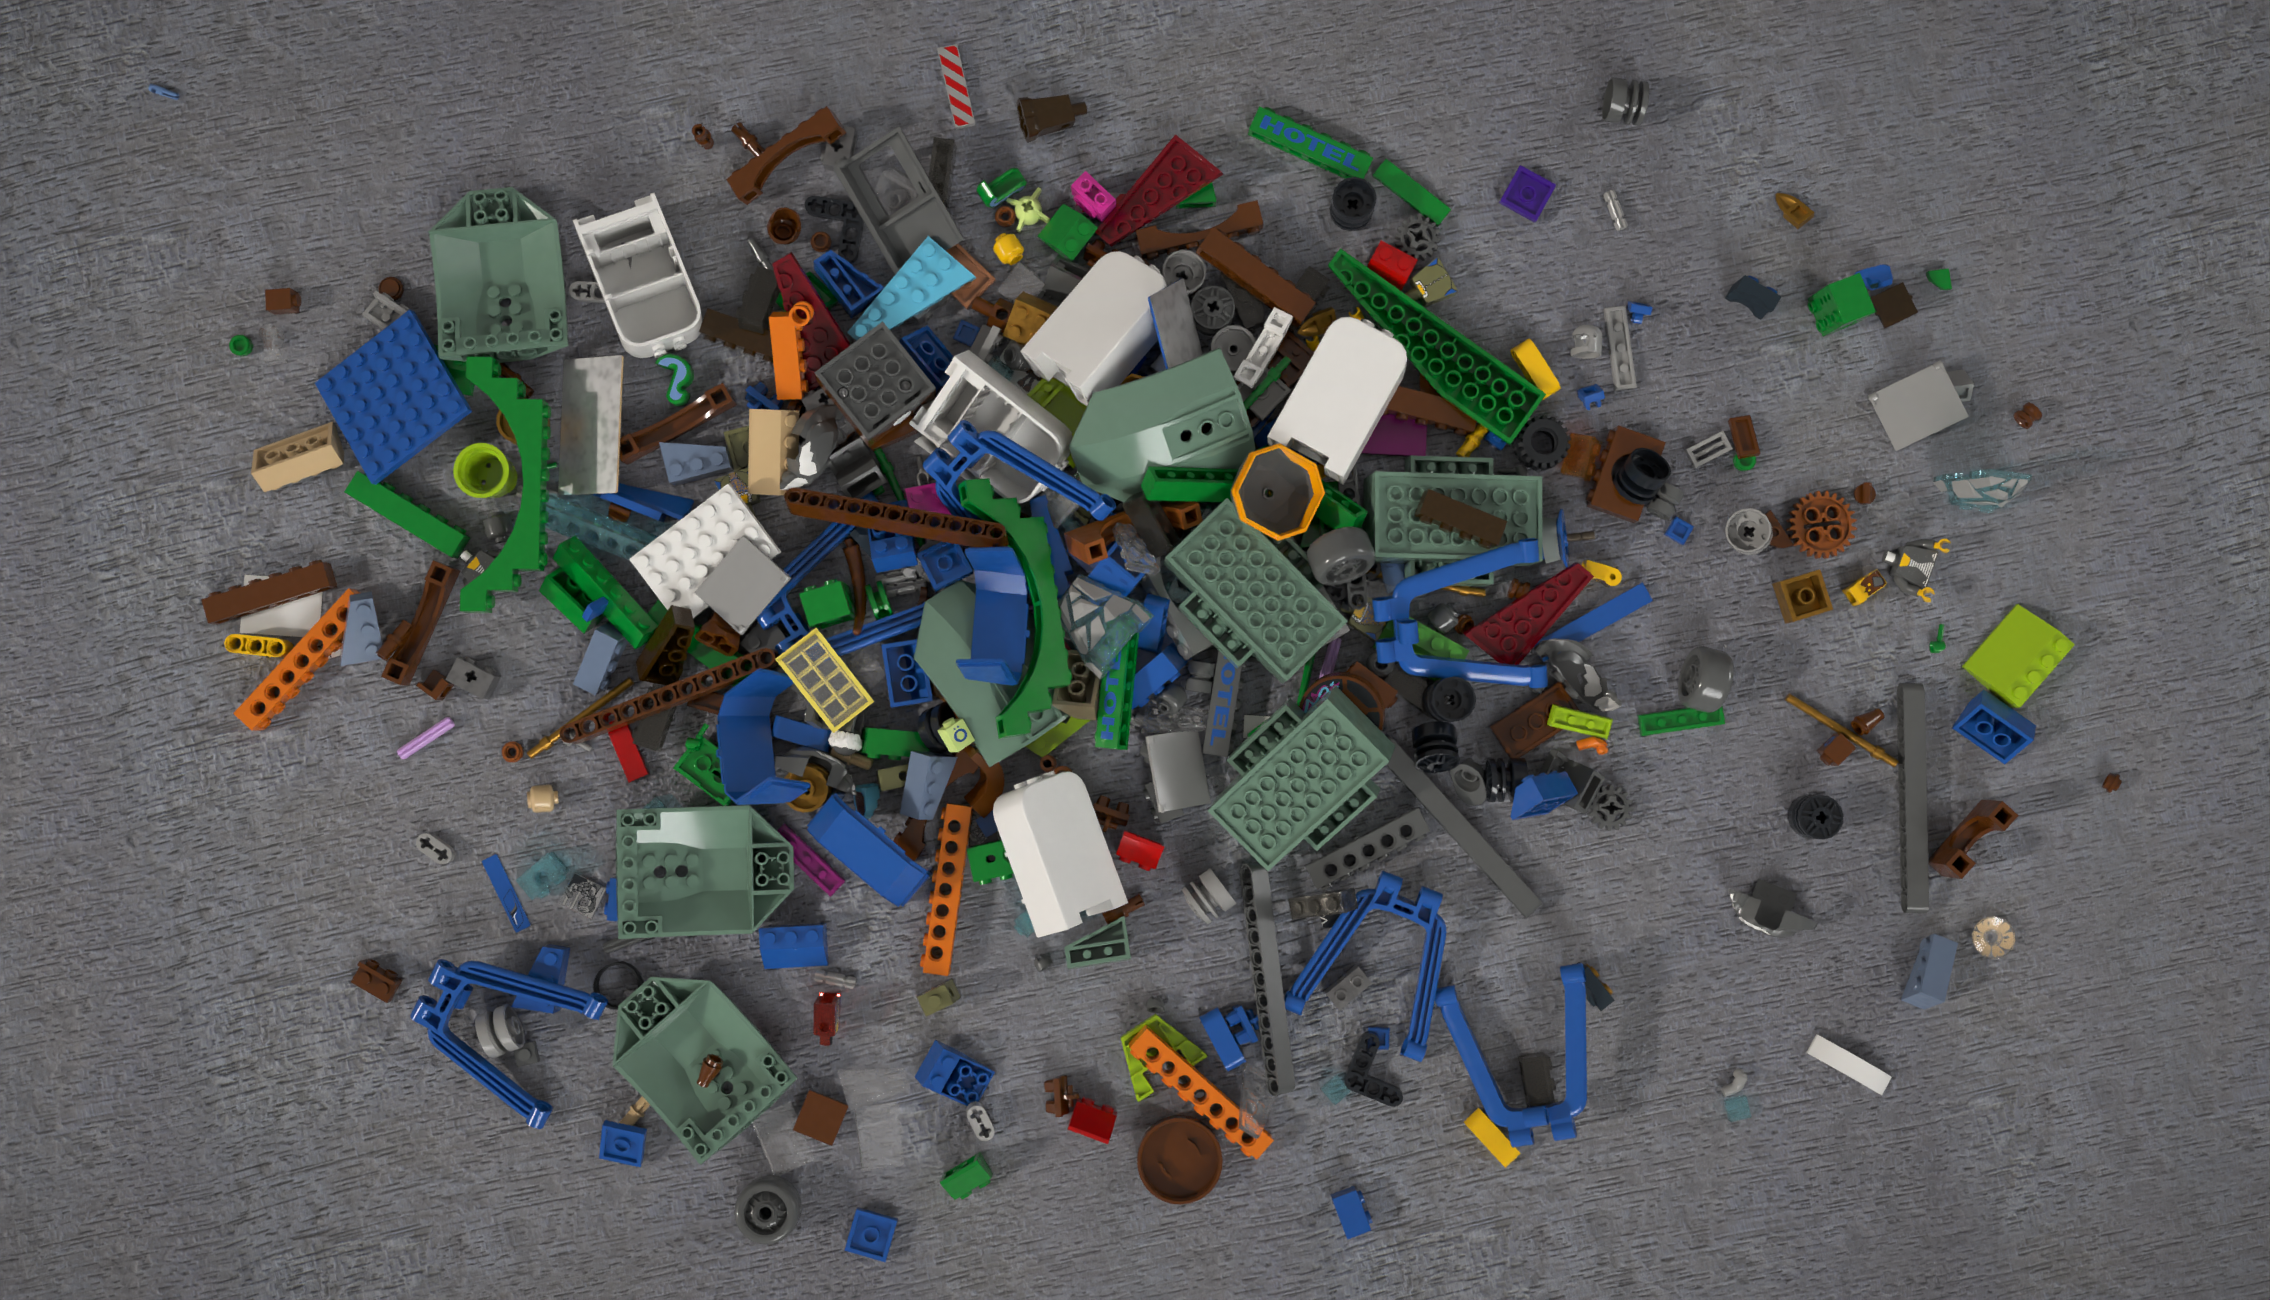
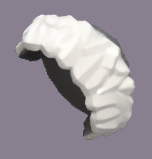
M839 730L835 733L831 732L828 739L834 751L843 756H850L856 753L863 745L860 735L849 732L845 733Z

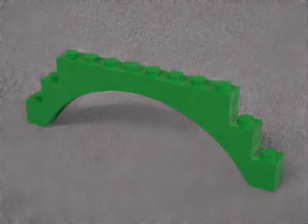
M467 357L466 378L492 399L504 414L513 431L522 460L523 490L521 506L513 531L502 551L482 574L460 590V611L464 613H492V608L495 607L493 592H518V587L521 586L519 571H544V566L548 562L547 553H545V545L548 543L545 523H548L549 520L548 511H546V502L549 501L546 481H549L550 478L549 469L547 468V460L550 459L547 439H550L551 436L550 427L548 426V418L551 417V407L543 399H523L526 396V386L518 378H498L501 375V365L493 357Z
M990 478L965 480L958 485L961 506L983 521L999 523L1005 527L1008 547L1013 548L1025 572L1034 605V645L1026 675L1014 697L995 717L999 739L1023 736L1031 733L1032 723L1028 713L1051 709L1052 697L1048 689L1068 686L1071 684L1072 673L1068 668L1067 662L1068 650L1064 644L1065 631L1060 619L1061 608L1058 606L1057 601L1058 588L1054 583L1053 577L1055 570L1051 564V546L1047 540L1048 527L1044 522V516L1020 518L1021 507L1017 502V497L993 499L994 488L990 484Z

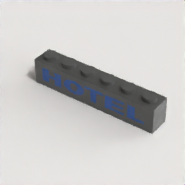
M1219 650L1202 753L1228 757V753L1233 752L1234 741L1230 740L1231 732L1235 733L1237 727L1234 713L1235 711L1239 712L1240 699H1237V694L1243 688L1244 679L1240 678L1241 670L1246 668L1247 660L1236 669Z

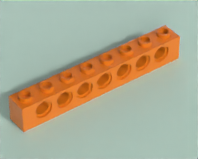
M348 588L233 713L250 730L261 731L266 729L271 724V719L275 714L277 715L285 709L286 702L296 697L300 692L299 688L304 683H308L314 677L313 673L328 662L330 654L342 647L349 596L359 594L357 590ZM334 625L338 628L335 635L332 634V627ZM321 640L323 648L319 651L317 644ZM305 656H307L309 659V663L307 664V666H304L303 659ZM291 672L294 673V680L292 682L289 680ZM277 687L280 690V694L278 697H276L274 694V691ZM262 703H264L266 707L263 713L260 711V706Z
M947 803L946 807L942 808L941 820H944V826L939 829L938 841H941V847L936 850L935 862H938V868L933 871L932 883H935V889L930 892L929 897L932 911L927 913L926 918L929 932L924 934L923 939L926 953L921 955L920 961L923 973L949 976L973 814L971 806ZM952 820L960 822L961 828L958 832L950 829V822ZM949 841L957 843L958 849L956 852L952 853L947 850V843ZM946 862L954 864L955 870L953 873L945 872L944 864ZM943 883L951 885L952 891L950 894L942 893L941 885ZM940 904L947 905L949 909L947 915L939 914L938 906ZM937 925L945 928L946 933L944 936L936 935L935 927ZM933 947H940L943 955L935 957L932 954Z
M1146 1024L1129 1042L1130 1053L1137 1060L1142 1058L1147 1063L1145 1066L1153 1074L1158 1072L1163 1077L1161 1080L1169 1088L1173 1086L1179 1091L1177 1094L1185 1102L1191 1101L1197 1113L1201 1116L1204 1114L1210 1118L1209 1122L1214 1128L1224 1130L1226 1132L1225 1137L1233 1144L1237 1142L1241 1145L1240 1149L1249 1158L1253 1156L1255 1159H1258L1274 1141L1269 1132ZM1151 1047L1158 1049L1157 1054L1154 1056L1146 1054L1147 1050ZM1167 1061L1174 1063L1170 1070L1162 1068L1163 1064ZM1183 1075L1189 1077V1081L1185 1084L1178 1082V1079ZM1198 1089L1205 1091L1204 1096L1200 1098L1195 1097L1194 1093ZM1218 1103L1221 1105V1108L1215 1112L1211 1111V1105ZM1234 1117L1237 1121L1234 1125H1227V1119ZM1246 1131L1252 1132V1136L1249 1139H1243L1242 1134Z

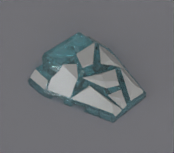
M1983 469L1970 471L1969 474L1964 476L1961 472L1956 473L1955 476L1949 474L1934 477L1933 483L1941 492L1949 493L1951 505H1957L1961 510L1979 508L1980 512L1993 513V510L2004 507L2008 502L2023 493L2029 485L2032 475Z
M1080 574L1058 600V606L1061 608L1060 619L1084 664L1099 679H1102L1115 664L1112 660L1135 633L1142 632L1154 615L1139 601L1121 595L1122 593L1112 591L1104 587L1103 584Z

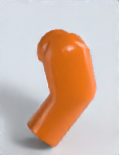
M1592 736L1576 741L1579 751L1592 747L1597 749L1599 755L1608 752L1607 742L1600 738Z

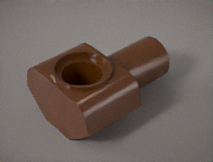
M977 296L971 309L989 317L987 326L992 328L994 325L1004 333L1014 304L1002 298H999L996 304ZM1000 312L1008 313V317L1004 320L997 318Z

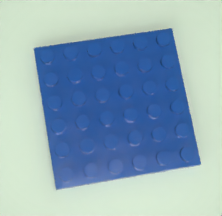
M410 309L315 382L316 387L369 481L375 485L472 412L443 359L439 358L436 347L415 311Z

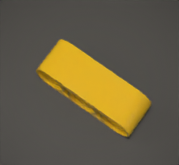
M1528 338L1510 349L1513 359L1527 381L1546 393L1542 400L1561 389L1558 380L1531 339Z
M231 634L227 636L224 642L225 648L232 653L285 658L294 648L293 644L286 639ZM240 639L241 645L237 649L236 641ZM260 641L262 643V647L258 651L257 643ZM281 643L283 649L281 653H278L277 647Z
M1477 1108L1464 1121L1465 1125L1505 1168L1521 1154L1516 1147L1512 1148L1510 1141L1480 1108Z

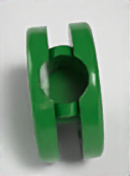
M881 580L876 581L879 591L875 593L870 584L865 585L876 621L893 615L889 598Z

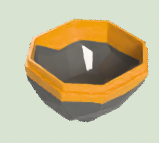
M1280 443L1249 453L1240 466L1230 490L1231 500L1238 518L1277 541L1306 532L1325 494L1317 464ZM1267 489L1271 492L1270 497H1267L1265 494Z

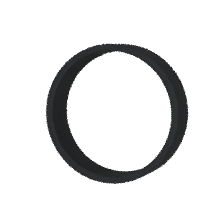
M614 962L604 966L597 973L593 989L595 993L601 994L599 990L600 977L608 967L614 965L630 969L637 979L638 988L643 984L640 972L633 965L626 962ZM607 1003L606 1008L618 1010V1006Z

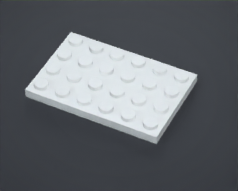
M728 483L629 560L667 610L671 605L691 609L694 619L709 607L694 592L743 535L771 560L780 554L781 551L733 486Z

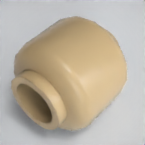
M550 784L532 786L530 791L527 792L528 808H532L534 813L553 811L554 804L559 803L558 791H553V787Z

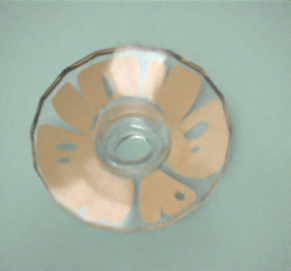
M1986 917L1980 920L1973 930V944L1982 956L1990 959H1999L2006 956L2013 949L2015 932L2005 919ZM1990 933L1993 934V939L1991 941L1988 940V935Z

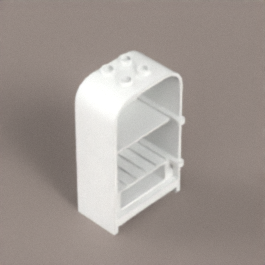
M651 193L650 196L635 200L636 207L599 220H595L594 215L573 220L578 237L622 346L626 352L638 358L652 356L659 358L667 354L666 351L671 349L679 351L686 348V344L696 340L701 334L699 330L703 322L696 294L655 193ZM632 256L631 269H630L629 260H628L627 258H629V257Z
M1121 251L1110 252L1097 261L1020 352L1035 375L1042 377L1048 382L1052 377L1056 378L1070 387L1078 401L1087 406L1093 392L1119 386L1157 342L1158 337L1148 297L1168 285L1160 274L1159 269L1152 264L1150 266L1146 265L1139 256L1135 255L1132 257Z
M1341 317L1328 327L1267 436L1269 446L1280 443L1289 449L1292 448L1324 465V474L1344 485L1401 383L1407 364V354L1404 346L1393 338L1394 335L1390 331L1385 329L1380 331L1374 328L1375 325L1371 321L1366 319L1361 321L1353 317Z
M970 350L953 357L952 362L945 371L950 378L935 400L922 405L914 418L909 422L912 427L932 441L936 447L945 450L953 459L960 451L950 443L948 434L961 420H966L975 427L978 433L986 430L1001 433L1062 471L1069 463L1066 459L1071 453L1069 445L1073 436L1068 427ZM988 453L973 468H966L977 479L990 478V484L993 486L994 491L1003 498L1017 497L1018 503L1026 502L1048 488Z
M1054 771L1014 785L1015 790L1006 792L996 799L993 815L1006 850L1004 854L1010 861L1023 897L1021 901L1026 905L1038 938L1068 930L1083 923L1079 914L1081 911L1086 910L1087 915L1091 916L1116 909L1128 903L1083 780L1077 774L1070 771L1055 774Z

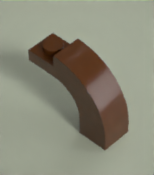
M970 744L963 750L979 766L980 777L975 787L964 798L980 816L985 818L993 810L996 799L1003 793L1004 773L999 762L989 767L978 748L975 749Z

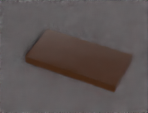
M1561 682L1555 683L1541 692V694H1538L1489 726L1509 758L1522 757L1563 730L1547 725L1552 704L1579 710L1565 691Z

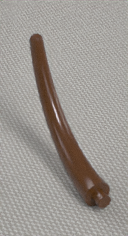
M852 537L844 539L846 547L842 549L847 560L854 591L855 619L853 634L859 635L862 631L866 614V579L859 544H854Z

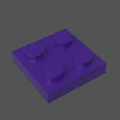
M1520 165L1499 203L1535 223L1556 184Z

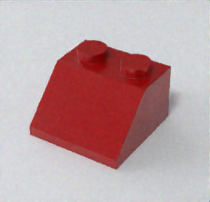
M1381 240L1367 267L1402 291L1418 259Z
M1124 830L1116 855L1119 856L1118 860L1128 864L1134 861L1139 863V868L1150 871L1151 868L1156 869L1165 846Z
M1087 1097L1077 1098L1069 1120L1068 1130L1108 1144L1117 1118V1112L1114 1111L1115 1108L1103 1104L1101 1107L1094 1104L1095 1101Z

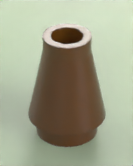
M1876 708L1873 711L1854 717L1851 726L1858 735H1867L1885 718L1884 713L1879 708Z
M708 1054L703 1059L697 1084L701 1087L707 1088L723 1068V1060L719 1056Z

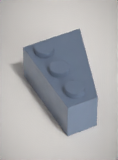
M659 442L669 483L674 486L734 471L729 450L726 447Z
M372 591L349 596L340 655L341 666L382 659L376 654V651L383 644Z
M610 621L595 629L573 685L595 696L602 691H606L610 684L609 679L628 644L625 637Z
M911 751L900 814L918 820H932L958 757L945 753Z
M1937 934L1927 936L1921 941L1920 950L1901 1001L1924 1010L1945 1002L1957 950V942Z

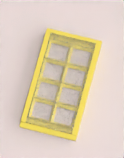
M817 628L813 629L775 659L833 733L874 702Z

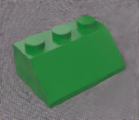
M561 567L545 577L539 592L583 634L604 619V614L588 622L583 619V613L592 601Z

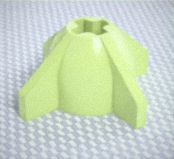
M1038 187L1032 196H1023L1019 200L1007 198L1006 202L1015 207V214L1019 221L1016 229L1017 232L1020 233L1024 225H1034L1039 220L1046 223L1050 221V218L1042 213L1041 203L1038 200L1042 191L1041 188Z

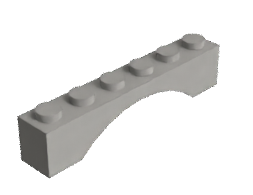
M1151 535L1130 545L1128 549L1150 566V570L1140 581L1146 591V596L1150 593L1170 599L1161 577V552ZM1170 599L1166 630L1175 642L1178 653L1186 661L1213 644Z

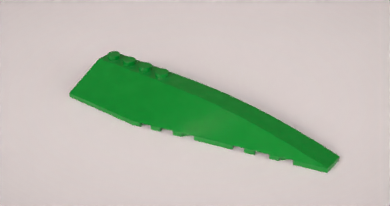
M1340 248L1328 264V267L1380 327L1390 331L1394 335L1393 338L1404 346L1407 358L1441 397L1510 445L1546 393Z

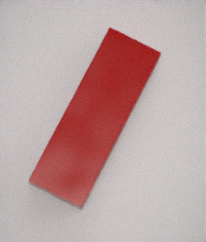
M626 725L608 732L628 782L630 783L649 775L630 726Z

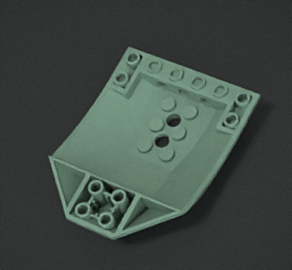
M513 187L469 191L428 231L435 278L439 358L466 362L467 357H493L499 363L531 360L569 346L564 270L557 220ZM508 298L512 301L511 305L506 308L501 307L500 302ZM506 319L512 320L509 326H503L502 322Z
M1220 348L1141 379L1093 392L1069 445L1072 458L1083 484L1097 492L1107 494L1134 507L1161 502L1147 500L1142 490L1141 484L1149 466L1239 469L1247 455L1256 451L1253 431L1240 391ZM1210 423L1211 429L1209 432L1202 433L1201 428L1203 424ZM1184 430L1191 431V438L1188 441H1182L1180 438Z
M960 580L925 601L913 660L927 674L957 717L964 720L975 739L976 747L987 765L991 767L1032 743L1065 720L1069 715L1055 708L1051 703V709L1028 713L1032 723L1031 733L999 739L995 717L1014 697L1026 675L1033 653L1035 619L1029 610L1027 630H1030V638H1027L1025 665H1023L1022 676L1018 685L1011 686L965 679L956 665V660L971 659L976 584ZM1055 688L1048 689V692L1051 694L1052 700Z
M750 805L616 810L618 939L753 934L794 890L793 846ZM685 865L688 869L687 875L678 877L675 873L676 867ZM657 866H663L666 869L664 877H655L654 869Z
M650 977L618 1005L612 1067L654 1108L700 1165L740 1135L798 1079L759 1030L712 981ZM708 1054H714L723 1060V1068L719 1076L714 1078L707 1088L701 1087L697 1084L703 1059ZM727 1081L733 1085V1091L730 1094H727L723 1089Z

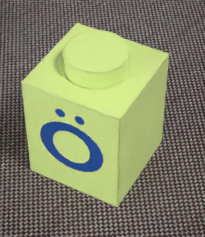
M952 717L942 723L943 727L937 730L949 752H959L975 741L963 719H954Z

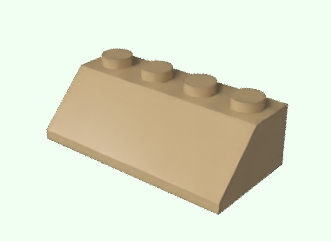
M749 409L748 494L784 495L787 491L780 489V483L782 482L783 473L788 470L787 458L796 459L799 455V435L791 434L796 422L799 420L798 410Z
M330 422L255 449L251 474L264 492L277 490L286 484L297 483L303 478L316 476L325 470L335 469L344 464V449L335 424Z

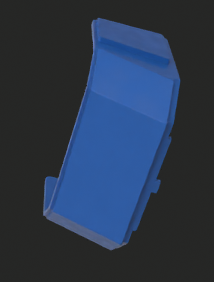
M973 547L965 549V554L975 573L976 598L971 659H957L956 665L965 679L1011 686L1018 685L1022 676L1023 665H1025L1027 638H1030V630H1027L1029 604H1027L1025 572L1013 548Z
M759 668L724 695L717 716L718 749L716 750V756L720 759L722 784H724L725 794L737 805L791 802L811 787L809 782L776 777L769 715L775 697L794 684L786 673Z
M844 792L832 794L807 825V831L819 844L882 897L897 907H904L933 874L931 872L933 867L929 866L925 869L905 854L906 852L884 834L886 830L881 826L877 828L857 810L853 811L842 800L846 795Z

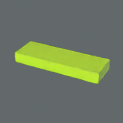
M1552 704L1547 725L1608 739L1613 719Z

